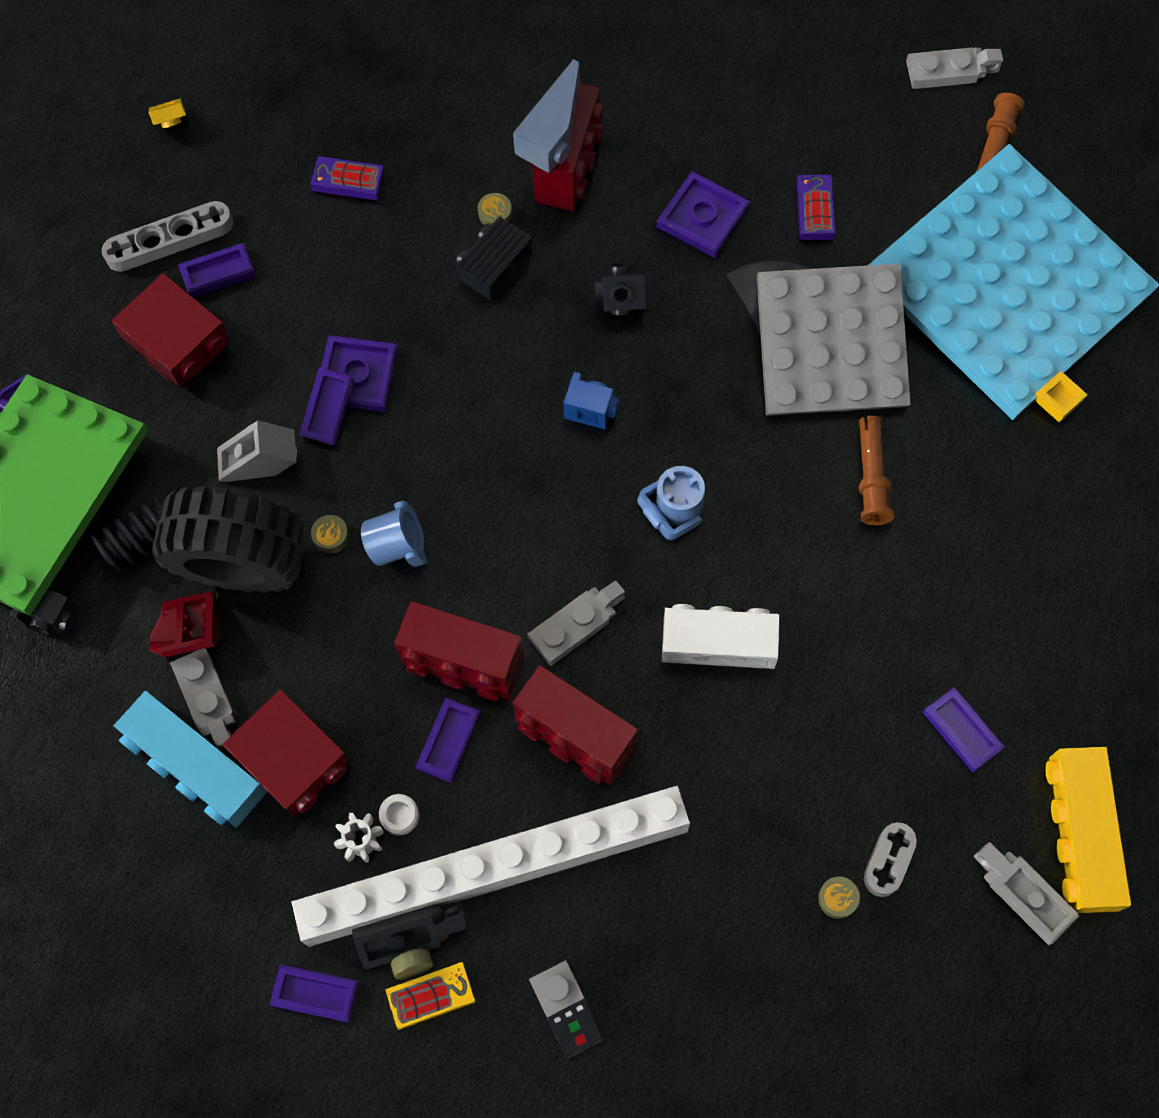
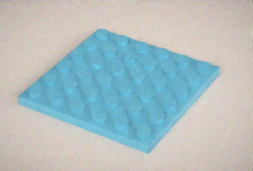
M1010 144L869 264H900L904 315L1012 420L1035 401L1037 391L1060 371L1065 373L1159 287V284Z

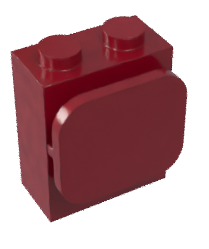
M163 273L111 320L122 339L143 355L146 362L156 371L179 387L194 378L223 350L226 342L230 339L222 321Z
M281 690L222 744L293 817L298 812L304 813L310 809L318 799L316 794L327 783L329 785L336 783L347 770L345 766L350 762L345 753Z

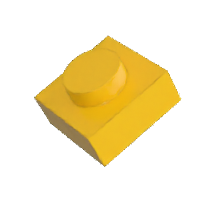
M181 98L149 108L153 125L161 123L162 128L181 123L180 117L186 116Z
M1060 371L1036 392L1035 396L1037 398L1035 401L1058 422H1061L1085 400L1087 394Z

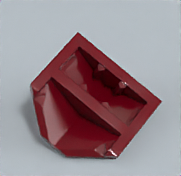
M211 591L165 601L161 606L162 613L151 633L150 651L162 657H168L214 647L221 638L214 592Z

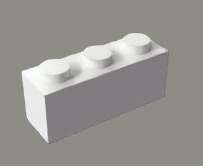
M677 604L672 606V608H665L662 662L775 668L778 660L779 614H770L769 610L761 608L750 609L747 612H732L731 608L725 606L711 607L710 610H696L694 606L688 604Z

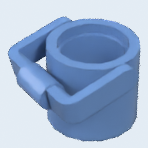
M674 466L667 469L658 481L642 489L637 502L655 529H659L666 539L674 540L697 527L702 522L700 514L703 509L705 484L701 475L693 468ZM656 492L657 506L654 503H652L648 498L650 495ZM669 524H672V525H675V526H679V527L673 529Z
M397 502L394 504L395 510L368 519L362 523L361 539L364 549L373 563L382 566L406 558V561L413 567L427 564L423 531L414 508L408 502Z

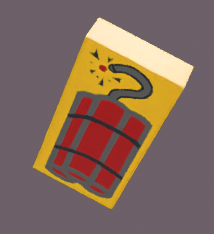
M463 962L385 989L398 1030L476 1002Z

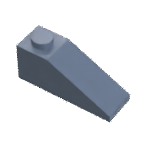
M572 60L513 133L515 154L547 173H550L557 163L562 164L568 157L571 149L570 141L580 86L578 61Z

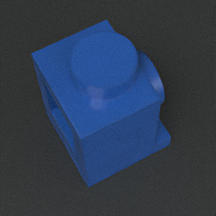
M574 372L563 403L564 418L605 429L609 417L615 418L620 398L613 396V389L608 388L605 384L598 381H581V374Z

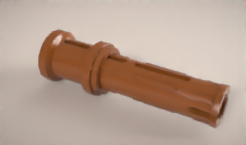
M1001 93L996 96L994 100V115L988 120L986 125L989 136L977 171L1003 150L1008 140L1016 134L1017 125L1015 122L1025 105L1023 99L1018 95Z
M867 416L868 424H866L864 417L858 422L863 466V480L859 484V493L863 495L864 510L860 516L861 521L865 524L883 525L894 519V511L890 508L889 493L892 491V484L885 476L882 419L878 416Z

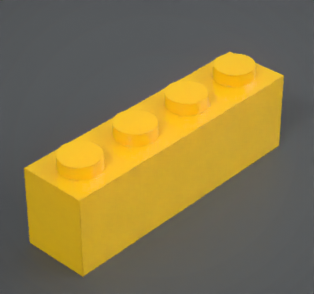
M1107 747L1058 749L1049 757V761L1046 763V778L1049 784H1053L1055 799L1051 803V813L1054 823H1059L1061 839L1057 841V855L1059 861L1065 865L1066 879L1062 883L1064 900L1070 903V906L1077 913L1121 911L1130 907L1131 901Z

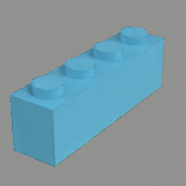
M147 691L141 694L114 725L123 734L118 740L135 755L143 750L151 757L147 763L148 766L164 779L169 773L180 781L175 788L192 802L197 797H200L208 804L204 812L221 826L227 820L237 828L267 793L259 782Z

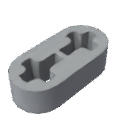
M899 822L892 823L882 831L877 840L863 878L866 888L875 896L885 897L891 895L899 888L903 881L917 843L916 835L908 825ZM898 832L903 835L902 842L907 844V848L901 847L896 852L895 857L889 855L893 842L888 840L887 837H893ZM885 863H889L891 867L888 872V878L893 880V883H886L883 888L877 885L878 878L873 875V871L879 873Z

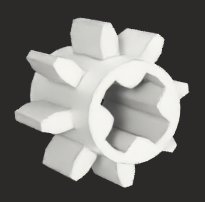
M349 813V822L344 826L341 824L336 825L342 839L336 840L334 845L337 849L348 847L345 853L347 861L350 862L355 855H358L367 863L369 862L368 854L373 849L376 851L382 850V847L376 842V837L382 835L384 831L380 826L370 828L373 822L371 814H367L363 820H360L353 813ZM362 830L365 834L362 837L363 844L357 846L353 841L356 838L355 832Z

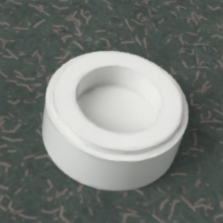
M396 794L388 797L381 804L379 820L384 829L389 833L405 835L416 827L419 820V811L415 802L410 797Z

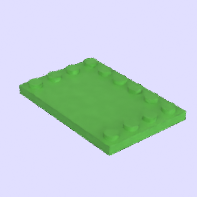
M28 374L0 414V602L31 616L149 429L142 422Z

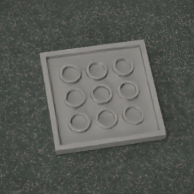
M900 264L758 272L757 289L766 416L910 406Z

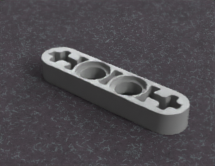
M218 201L209 202L111 237L103 244L102 255L111 269L120 272L223 236L232 229L233 218L226 204ZM219 215L221 221L214 223L212 217ZM199 220L202 221V224L204 226V228L200 229L197 221ZM182 225L193 226L192 232L187 236L182 237L175 234L178 227ZM151 236L161 238L160 243L154 248L143 246L144 241ZM133 244H136L138 252H134ZM122 250L123 256L120 258H116V251Z

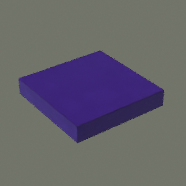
M692 171L657 220V228L715 258L748 211L750 201Z
M328 336L321 367L355 378L347 407L386 412L399 350L398 345L340 336Z

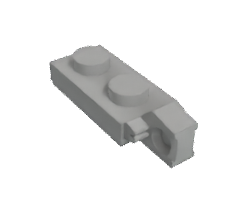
M972 47L908 54L906 63L911 86L913 89L977 83L978 78L985 77L987 73L999 72L1003 57L1001 49H985L982 51L981 48L975 47L973 49Z
M614 581L600 592L594 587L581 594L527 634L528 638L551 666L610 623V619L616 614L613 607L625 599V591L617 581Z
M204 648L172 661L170 664L197 729L204 738L212 735L216 747L220 748L221 752H224L227 749L222 744L231 736L228 726L236 723L234 719L236 715L210 653Z
M990 842L974 855V858L988 871L984 878L990 883L989 886L1048 945L1053 944L1079 917L1078 913L1021 856L1015 857L1011 852H1007L1003 856Z

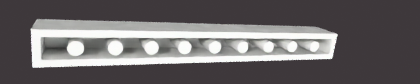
M678 786L292 901L300 940L308 947L350 935L352 934V929L428 906L440 905L441 907L687 833L690 822Z

